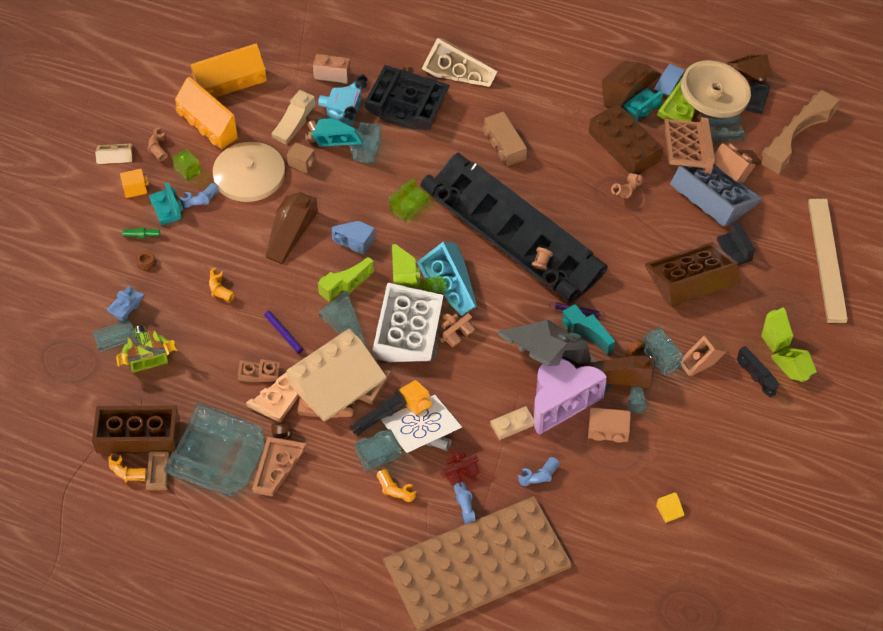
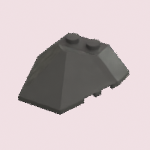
M550 320L500 330L497 334L510 344H518L519 350H528L531 358L547 366H558L562 355L580 364L590 363L591 361L588 343L582 340L580 335L569 333Z

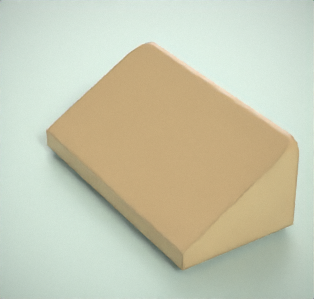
M133 144L98 145L95 151L97 164L132 162Z

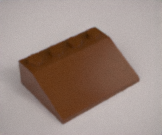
M713 242L645 264V268L662 297L671 306L680 305L682 302L698 299L700 296L713 294L718 290L731 288L733 285L740 283L738 263Z

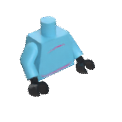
M361 74L356 78V82L350 86L333 88L329 97L320 95L318 105L326 107L329 118L353 125L362 102L361 87H367V77Z

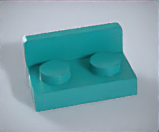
M646 88L624 104L623 109L632 118L639 121L643 117H647L652 110L661 106L663 92L659 91L655 94Z
M168 182L164 183L165 190L149 195V200L161 226L182 219L180 211H183L181 202L180 200L176 201V191L174 187L170 188Z

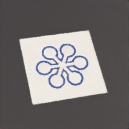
M436 395L430 397L432 406L418 415H415L409 408H404L393 413L392 416L381 419L406 453L462 428Z

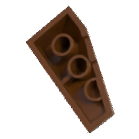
M299 192L284 199L276 212L266 252L267 259L279 264L284 263L318 213L317 198Z
M629 356L577 364L575 368L590 366L601 370L607 377L606 384L651 389L656 361L652 357Z

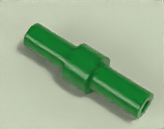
M145 227L123 229L122 235L123 237L137 238L160 236V229H146Z

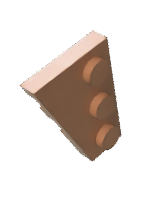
M267 437L253 484V493L273 496L307 449V443Z

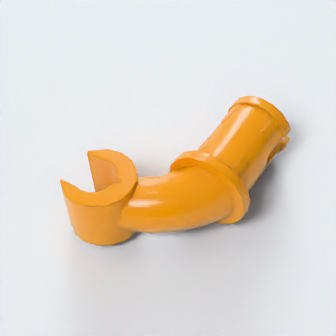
M216 268L211 269L209 286L212 296H217L228 303L232 302L235 292L222 286L223 271L216 275Z
M112 454L109 456V468L119 478L124 480L125 483L127 481H146V468L132 469L127 466L124 468L121 455H119V460L116 462L113 461Z
M381 470L377 473L376 477L383 487V494L402 498L406 502H412L416 498V491L412 492V484H406L403 488H398L388 470Z

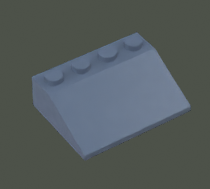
M713 164L711 174L704 173L702 167L679 166L670 183L677 192L684 194L689 198L690 202L697 204L704 213L711 215L716 219L717 223L724 226L736 222L763 199L743 183L736 182L715 164Z

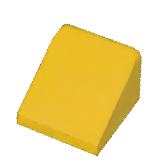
M676 492L657 500L656 506L665 523L684 516Z

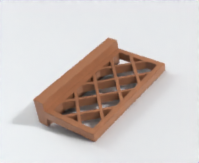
M701 117L700 122L665 119L664 128L669 164L702 167L704 173L711 174L715 157L708 118Z

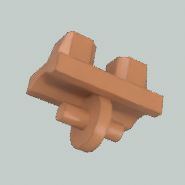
M469 313L457 322L456 320L459 318L457 314L453 316L445 314L443 316L444 323L441 324V327L443 329L449 327V329L443 332L439 340L442 343L446 341L454 348L462 340L456 333L460 330L466 337L475 330L470 322L472 316Z

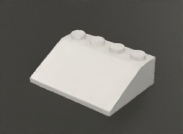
M387 283L371 354L372 357L387 362L430 361L443 295Z

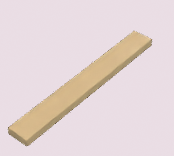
M809 199L808 207L827 323H846L848 318L828 200Z

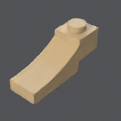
M299 90L290 100V105L282 120L271 133L272 138L287 145L306 123V116L315 107V97Z

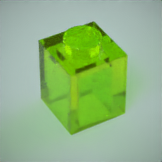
M187 148L172 157L174 169L186 181L201 173L199 160Z

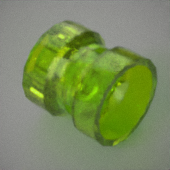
M440 276L424 278L420 282V290L442 295L446 290V282Z

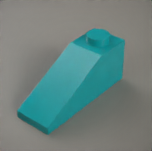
M334 118L319 119L311 134L319 147L363 144L364 142L355 128Z

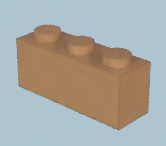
M504 111L484 118L483 132L485 136L490 138L492 147L498 151L500 160L504 161L507 167L525 161L527 148Z

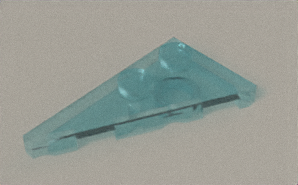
M345 291L321 309L319 316L339 334L350 329L366 347L348 292Z

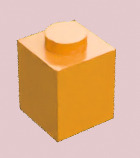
M142 169L120 173L126 198L147 194L146 186H149L147 175L143 176Z
M417 380L399 389L406 400V407L415 415L432 406L429 391Z

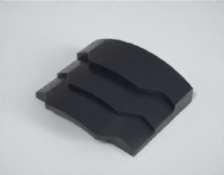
M384 65L365 100V109L375 116L401 127L418 130L431 129L450 85L439 82L437 79L419 76L405 69L400 70Z

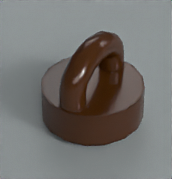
M278 422L272 424L273 438L284 440L291 438V423ZM286 432H287V435L282 436V437L277 435V434H281V433H286Z

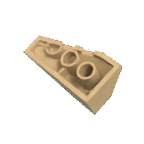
M437 38L422 67V70L438 78L487 87L491 86L498 72L443 38Z

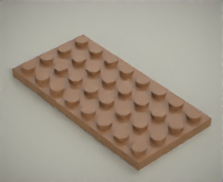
M534 496L477 519L475 522H470L383 558L388 573L417 631L426 630L569 569L572 565Z

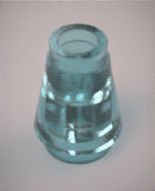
M631 386L627 405L633 413H642L647 407V400L642 387Z

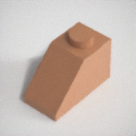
M704 335L678 363L688 376H693L713 366L727 351L715 337Z

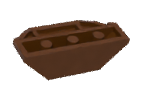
M623 61L602 80L604 106L611 108L619 104L623 108L624 104L650 86L661 76V73L647 64Z

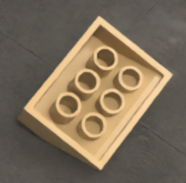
M347 329L286 370L288 384L324 422L387 379L363 342L350 329Z

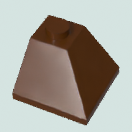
M768 54L749 55L725 63L739 71L745 78L756 79V82L766 80V76L772 75Z

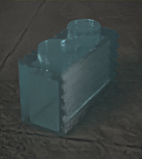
M391 429L380 431L369 439L363 438L354 445L355 454L364 472L402 457L401 447Z

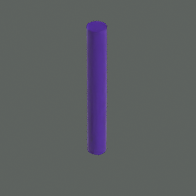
M267 311L264 314L267 320L297 354L302 353L303 348L271 311Z

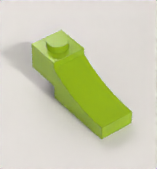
M367 257L352 268L338 273L330 272L323 276L318 282L319 294L329 302L342 291L349 295L374 272L373 260Z

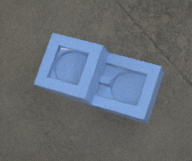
M669 64L657 82L654 92L662 91L663 96L669 97L686 70Z

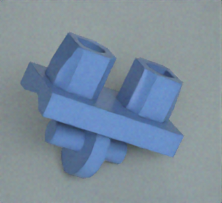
M128 286L124 291L117 293L118 298L107 308V311L115 316L116 319L125 322L129 313L139 307L144 294Z

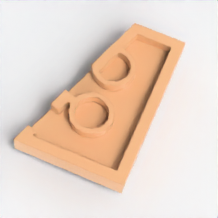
M286 372L276 380L275 384L268 389H263L255 399H250L246 402L248 408L273 420L282 422L299 395L288 384Z

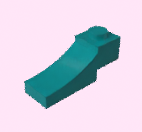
M576 304L563 311L561 323L564 329L589 339L600 347L606 355L614 352V339L593 314L586 318Z

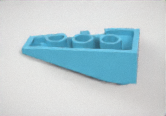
M442 242L417 261L424 278L431 282L439 293L444 295L447 302L461 316L466 315L477 307L465 261L456 243Z

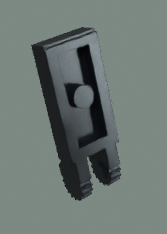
M746 346L739 349L736 359L738 364L750 373L751 378L762 386L763 393L770 397L775 396L779 386L776 378Z

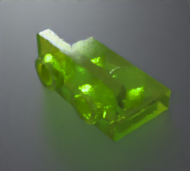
M413 178L406 182L398 192L390 196L389 210L406 222L430 201V195L416 186V180Z

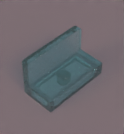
M129 320L93 332L99 352L128 342V337L135 334Z

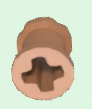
M538 247L536 250L538 253L531 266L535 269L546 271L549 258L552 257L553 253Z

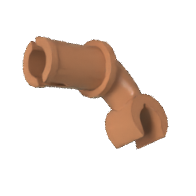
M160 127L153 130L147 151L152 153L159 162H163L167 159L168 154L160 147V143L165 140L166 133L161 134L162 128Z
M629 173L627 177L628 184L620 185L615 183L611 191L614 195L616 194L624 199H628L636 187L641 185L643 178L641 175Z

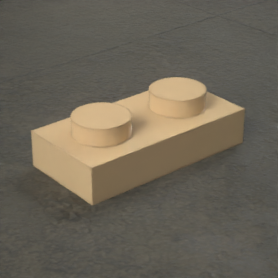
M525 406L491 420L490 425L498 439L501 440L534 426V419Z

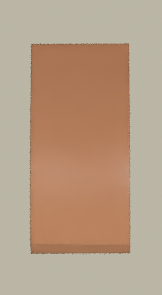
M260 359V363L240 360L237 380L246 382L276 381L278 379L280 362Z

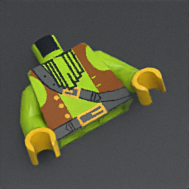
M141 325L134 329V335L128 337V343L124 345L121 354L116 355L118 367L121 364L130 365L132 373L168 364L167 355H169V352L178 350L174 340L168 341L162 335H157L155 330L146 331V327Z

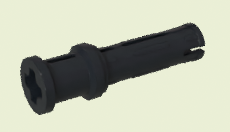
M399 391L394 392L392 397L386 401L382 400L379 407L350 425V429L355 430L353 431L354 435L358 436L385 416H392L393 412L401 406L405 407L407 403Z

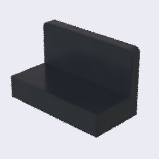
M739 222L731 225L730 233L717 237V242L722 251L734 259L738 265L753 260L755 248Z

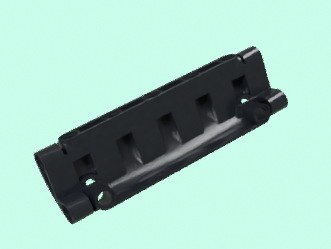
M459 152L451 157L436 177L427 175L421 182L420 187L568 303L585 294L607 271L608 265L593 255L594 253L478 164L472 163ZM538 247L553 253L552 257L549 258L546 271H541L531 266L538 253L536 251ZM556 276V280L553 283H549V280Z

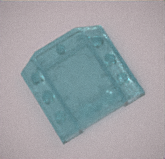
M197 403L189 419V424L175 452H172L164 472L231 498L248 485L264 451L263 427Z

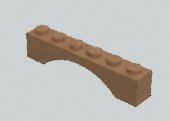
M823 90L817 95H813L810 103L803 106L800 114L793 117L790 125H786L783 128L779 137L776 136L771 145L765 147L761 154L763 157L762 165L780 174L790 162L792 154L791 143L794 138L809 126L827 122L836 113L840 99Z

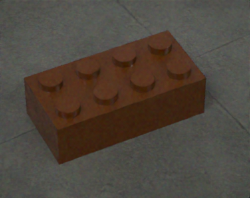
M619 104L590 119L589 134L628 173L639 175L661 162L663 147Z
M96 406L92 443L96 453H149L151 451L177 453L180 423L177 406Z

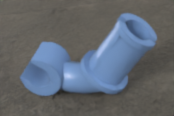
M211 183L203 192H199L197 196H192L190 192H184L185 198L179 197L181 205L185 208L192 205H207L210 203L211 198L219 192V188L214 183Z
M549 457L543 468L539 469L537 473H532L531 470L523 468V476L518 474V481L522 486H528L531 483L549 482L552 480L555 470L560 466V462L554 457Z
M460 482L462 487H460L459 483H456L454 491L457 495L456 500L462 508L461 514L465 525L475 522L476 519L471 504L473 496L467 490L466 484Z

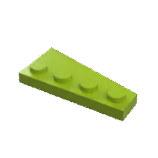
M682 79L658 111L657 116L664 120L690 122L692 120L695 108L689 104L682 93Z

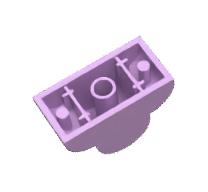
M561 359L558 366L542 364L537 375L533 419L536 432L540 435L603 399L606 375L595 367L584 366L576 369L570 362Z

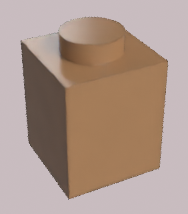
M295 142L287 154L288 166L308 173L310 168H313L316 164L314 149Z

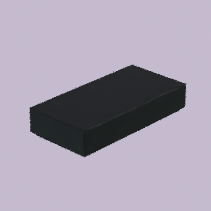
M753 81L750 100L745 108L746 111L762 114L770 85Z

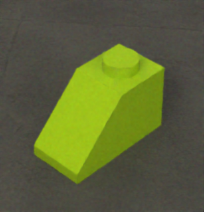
M785 347L771 356L772 360L790 379L803 382L810 379V376L817 372L809 351Z

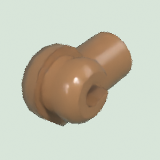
M314 120L307 124L310 131L308 132L309 135H305V138L309 143L316 142L311 135L317 125Z

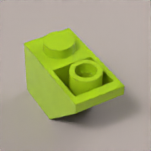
M784 307L779 310H772L767 314L761 335L773 354L785 347H790L793 338Z

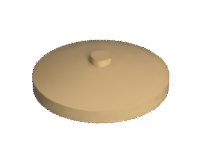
M706 60L692 64L686 69L681 81L682 93L689 104L698 111L712 117L729 118L740 114L746 108L751 96L749 84L744 76L733 67L718 61Z
M243 142L227 148L217 157L213 166V178L215 185L219 188L218 190L226 197L241 202H253L269 197L280 188L285 178V165L282 156L271 146L259 142Z

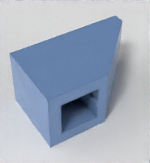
M360 221L333 226L331 229L333 241L361 254H365L375 240V228Z

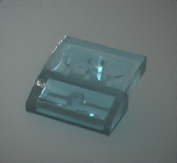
M702 113V117L709 120L712 141L744 139L745 132L740 124V114L729 118H717Z

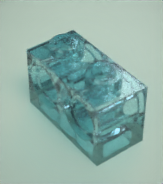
M360 122L359 128L356 130L364 142L363 144L350 145V153H353L354 161L374 164L382 138L381 125Z
M660 327L644 335V352L649 357L655 358V365L664 376L681 367L683 354Z

